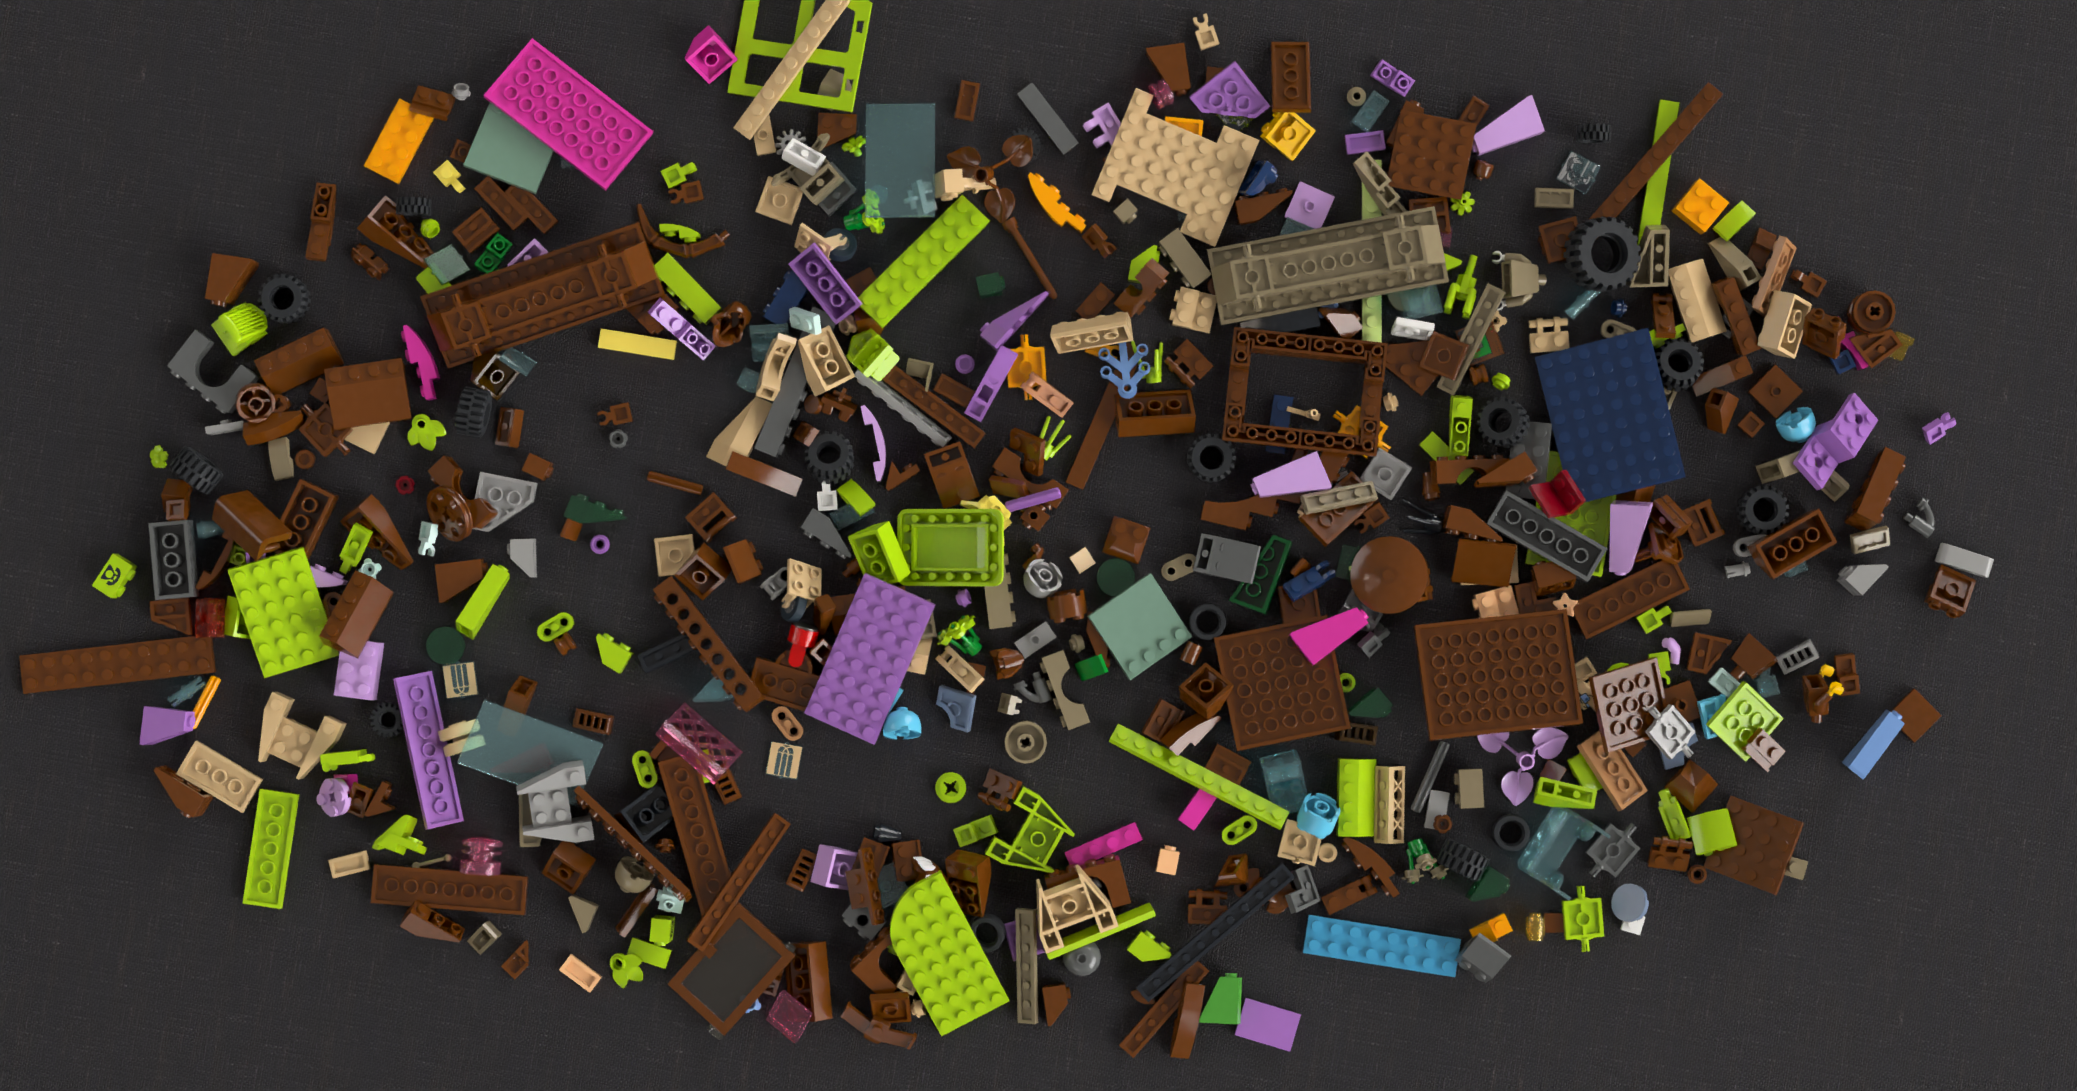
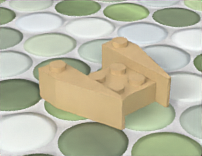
M278 691L272 692L264 709L258 761L265 762L269 754H272L300 767L296 779H304L320 762V755L328 753L339 741L347 723L330 715L324 716L318 731L287 717L295 699Z
M1078 864L1075 865L1079 875L1077 879L1043 891L1040 880H1036L1037 929L1046 954L1064 947L1059 932L1060 929L1095 917L1100 933L1119 927L1110 901Z

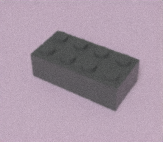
M193 520L149 523L155 600L199 597V590L195 588L198 583Z

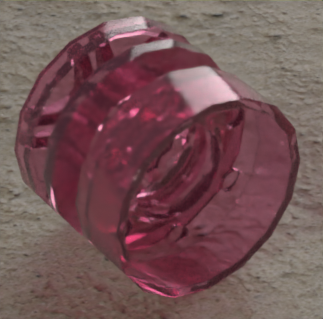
M488 837L462 839V845L470 846V848L461 849V852L470 856L460 860V873L486 876L500 875L501 862L493 860V856L502 855V851L494 850V848L503 847L502 841Z

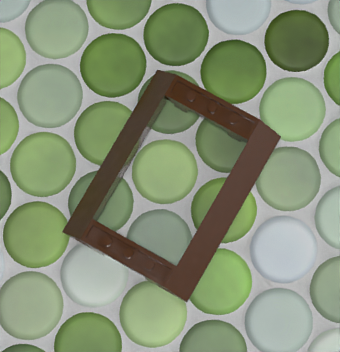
M1234 327L1222 441L1376 457L1388 343ZM1251 353L1364 364L1365 370L1358 435L1243 423Z

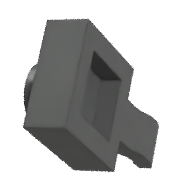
M1378 623L1374 628V633L1370 631L1357 645L1370 658L1383 645L1381 641L1389 636L1390 631L1381 623Z

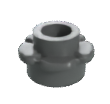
M620 429L611 432L609 435L611 446L623 448L626 445V441H628L627 434L623 433Z

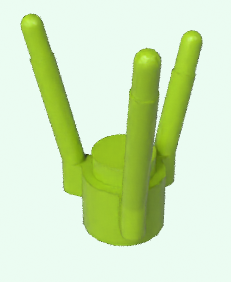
M1131 341V345L1133 347V351L1135 354L1137 351V347L1135 345V342ZM1162 342L1159 343V350L1155 349L1154 367H1150V372L1142 377V379L1146 378V383L1162 382Z
M1047 416L1040 434L1042 439L1046 433L1050 416ZM1061 420L1049 440L1045 443V460H1048L1049 457L1053 458L1055 453L1071 438V435H1068L1054 449V446L1051 445L1062 428L1064 420Z

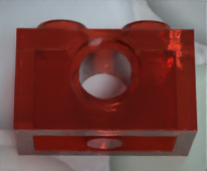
M196 599L195 638H223L225 632V599Z

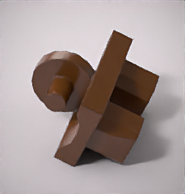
M843 388L841 392L834 390L833 394L825 393L821 400L823 403L821 411L831 415L833 409L837 408L840 410L838 418L847 422L856 411L858 405L850 402L852 397L846 394L847 388Z

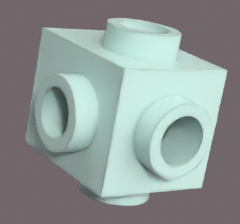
M663 886L662 890L659 889L656 901H660L658 909L681 914L684 900L679 901L672 894V888L669 886L667 888Z

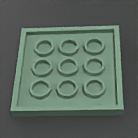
M490 102L463 165L468 169L536 194L554 151Z
M1148 573L1087 616L1128 680H1132L1192 637L1151 573Z

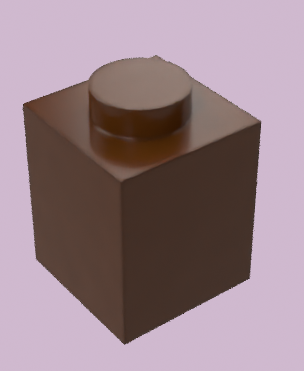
M529 453L522 471L539 479L546 480V478H550L554 468L552 467V462Z

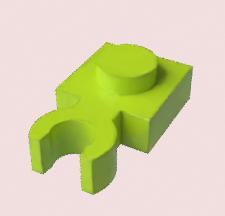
M1668 651L1648 654V659L1652 657L1657 658L1661 678L1665 679L1666 684H1670V678L1665 672L1671 670Z

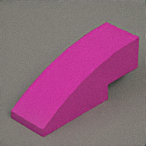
M1198 789L1178 817V820L1194 831L1217 797Z

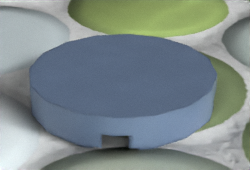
M1632 883L1618 887L1611 900L1614 915L1625 922H1634L1642 919L1649 906L1646 891Z

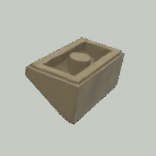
M1833 471L1821 490L1835 502L1849 489L1850 485L1837 472Z
M1710 609L1672 612L1670 613L1671 627L1708 624L1712 611Z

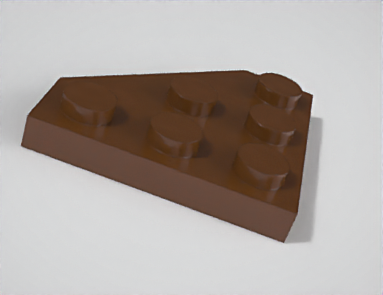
M1429 341L1388 345L1385 367L1422 396L1438 376L1436 373L1418 367Z

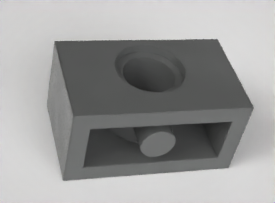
M850 905L842 914L844 917L843 921L849 927L855 926L859 930L857 933L865 940L867 938L872 940L887 922L884 919V923L872 925L868 907L852 909ZM866 915L868 923L865 925L860 924L858 916Z

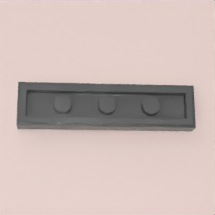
M1030 83L1017 93L1018 97L1063 155L1079 144L1033 83Z

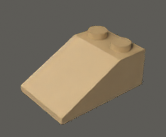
M829 325L821 329L822 333L817 335L810 334L798 340L806 379L815 397L855 377Z

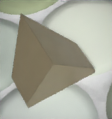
M830 69L821 82L817 95L839 97L844 74ZM847 80L845 90L851 92L852 86L850 81Z

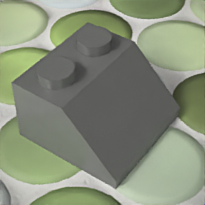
M1479 933L1464 944L1455 961L1459 963L1461 968L1473 973L1476 979L1487 983L1494 978L1511 955Z

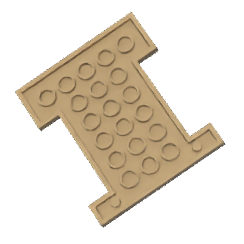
M1135 88L1091 195L1110 202L1116 185L1187 214L1180 232L1215 247L1259 140L1225 125L1222 128L1217 143L1147 114L1154 95Z

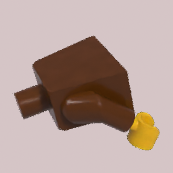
M1827 664L1821 666L1819 674L1802 676L1804 705L1813 723L1823 722V715L1829 714V701L1833 698L1832 695L1834 693L1841 695L1844 691L1842 684L1838 682H1832L1828 690L1823 677L1824 675L1831 677L1834 668Z

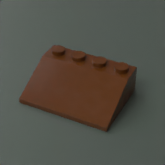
M402 358L324 369L334 430L412 419L405 367Z

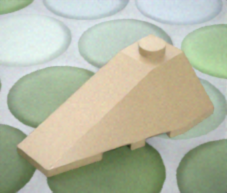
M756 396L715 438L706 457L724 466H727L732 451L749 457L762 431L772 403Z

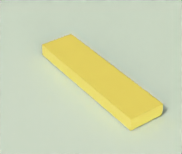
M601 329L598 348L674 360L677 341Z

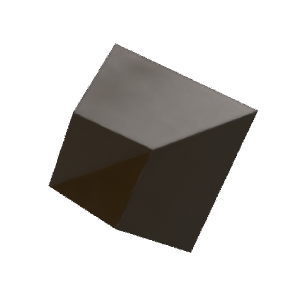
M493 351L474 358L471 382L482 390L490 391L491 396L498 401L521 370L500 353Z

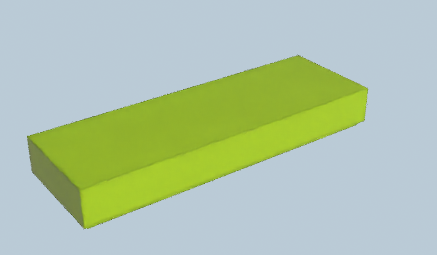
M1433 431L1419 444L1434 461H1437V457H1448V460H1455V456H1458L1449 455V446ZM1471 468L1465 469L1460 473L1456 482L1461 485L1474 471Z

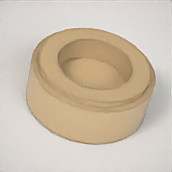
M1331 843L1321 844L1318 857L1324 862H1332L1337 856L1336 847Z

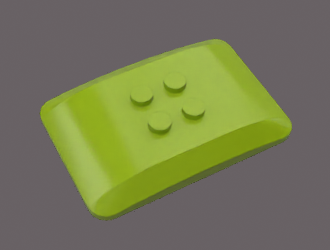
M904 509L898 514L897 541L910 570V574L900 581L902 585L998 586L1002 583L1004 577V518L1000 510Z

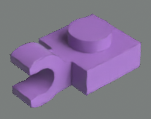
M1947 412L1941 416V420L1937 418L1922 428L1925 440L1931 445L1945 436V430L1956 425L1955 418L1951 419L1950 414Z

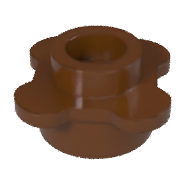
M658 839V844H655L656 849L661 853H670L671 850H675L673 840Z

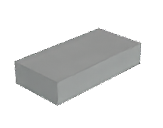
M1430 790L1424 828L1434 829L1435 817L1446 815L1449 792Z

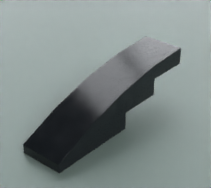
M1317 307L1240 322L1241 328L1287 333L1320 326Z

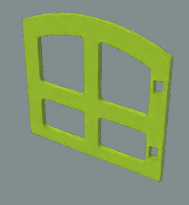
M744 0L734 54L738 60L732 64L727 93L749 97L757 96L763 86L745 83L750 55L755 54L783 59L812 20L816 0H801L793 44L754 39L753 34L760 0ZM851 0L847 6L855 11L848 52L816 49L806 62L844 68L845 72L840 96L836 98L800 92L802 68L779 101L853 112L872 2L869 0ZM858 21L864 22L862 33L856 32ZM847 80H853L851 92L845 90Z

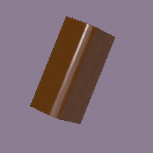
M248 490L223 495L215 503L212 520L255 561L264 553L279 550V541L291 539L293 532Z

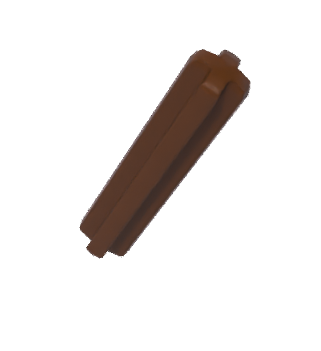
M649 471L647 480L690 493L701 495L703 491V485Z

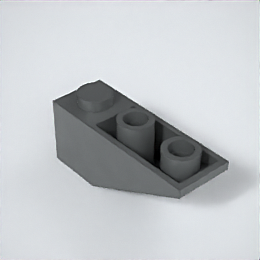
M813 508L801 526L804 529L803 534L812 539L814 536L819 538L821 545L828 549L830 546L837 550L836 554L845 559L848 556L851 558L852 554L831 518Z

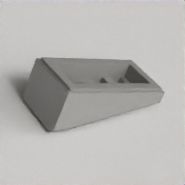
M1811 639L1776 658L1785 675L1818 659L1819 654ZM1806 647H1808L1809 651L1812 654L1809 657L1804 649ZM1801 651L1805 659L1801 660L1797 652ZM1794 654L1798 663L1794 664L1790 655ZM1784 658H1787L1791 666L1787 668L1783 660Z

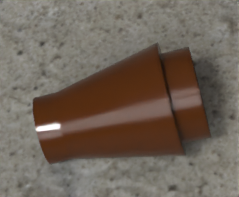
M1431 472L1423 473L1422 496L1425 498V501L1439 499L1441 491L1438 484L1431 485Z

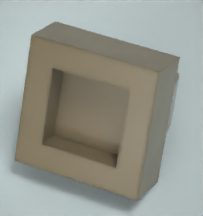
M1002 693L998 712L1009 715L1019 714L1020 711L1016 710L1015 706L1016 703H1022V700L1017 696Z

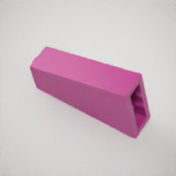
M1356 607L1296 630L1289 636L1313 666L1367 625L1369 617L1363 609L1359 610Z

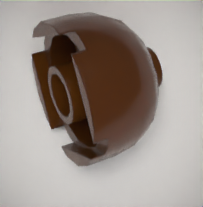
M250 383L238 391L235 405L240 416L249 422L258 423L269 418L268 416L274 411L275 399L272 392L266 386L260 383Z

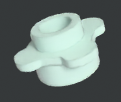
M370 558L364 560V564L359 569V572L376 579V574L382 567L379 563L375 564Z

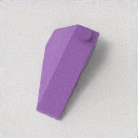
M1045 291L998 317L990 324L988 322L985 323L980 329L982 332L980 337L998 352L1001 345L1008 341L1049 296V293Z

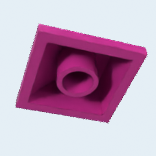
M709 25L694 37L685 56V60L708 84L713 82L738 60L721 37Z

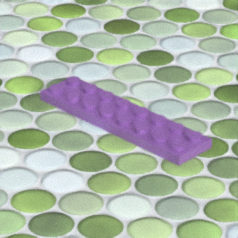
M432 671L395 678L393 680L425 830L462 822L464 819L450 756L445 757L443 747L447 745V741H440L438 731L443 730L444 726Z

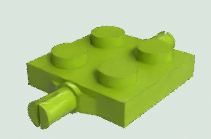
M1576 886L1578 898L1562 901L1564 936L1566 940H1581L1582 952H1589V940L1595 937H1604L1601 898L1585 897V886Z

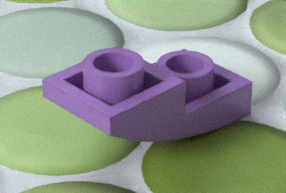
M1383 59L1378 62L1370 75L1403 97L1406 96L1415 82L1414 79L1401 70L1395 69Z

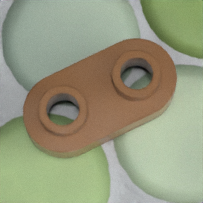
M784 706L775 708L772 712V720L784 736L791 741L800 739L803 735V727L792 712ZM780 712L785 713V719L779 718ZM792 727H795L797 729V733L795 735L791 734L790 732Z

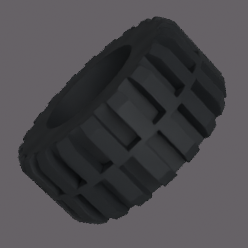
M1615 217L1589 219L1574 227L1575 231L1569 233L1568 238L1570 240L1565 241L1564 247L1567 249L1566 252H1563V258H1566L1567 263H1565V267L1570 270L1569 276L1571 279H1576L1575 283L1577 285L1584 286V289L1588 291L1594 290V292L1614 290L1626 285V282L1633 279L1634 275L1632 273H1637L1639 268L1637 263L1641 261L1638 251H1641L1640 245H1637L1636 241L1638 238L1636 234L1633 235L1631 233L1633 229L1630 226H1625L1624 221L1616 220ZM1599 236L1610 244L1613 252L1612 264L1606 272L1599 270L1595 266L1591 256L1592 245Z

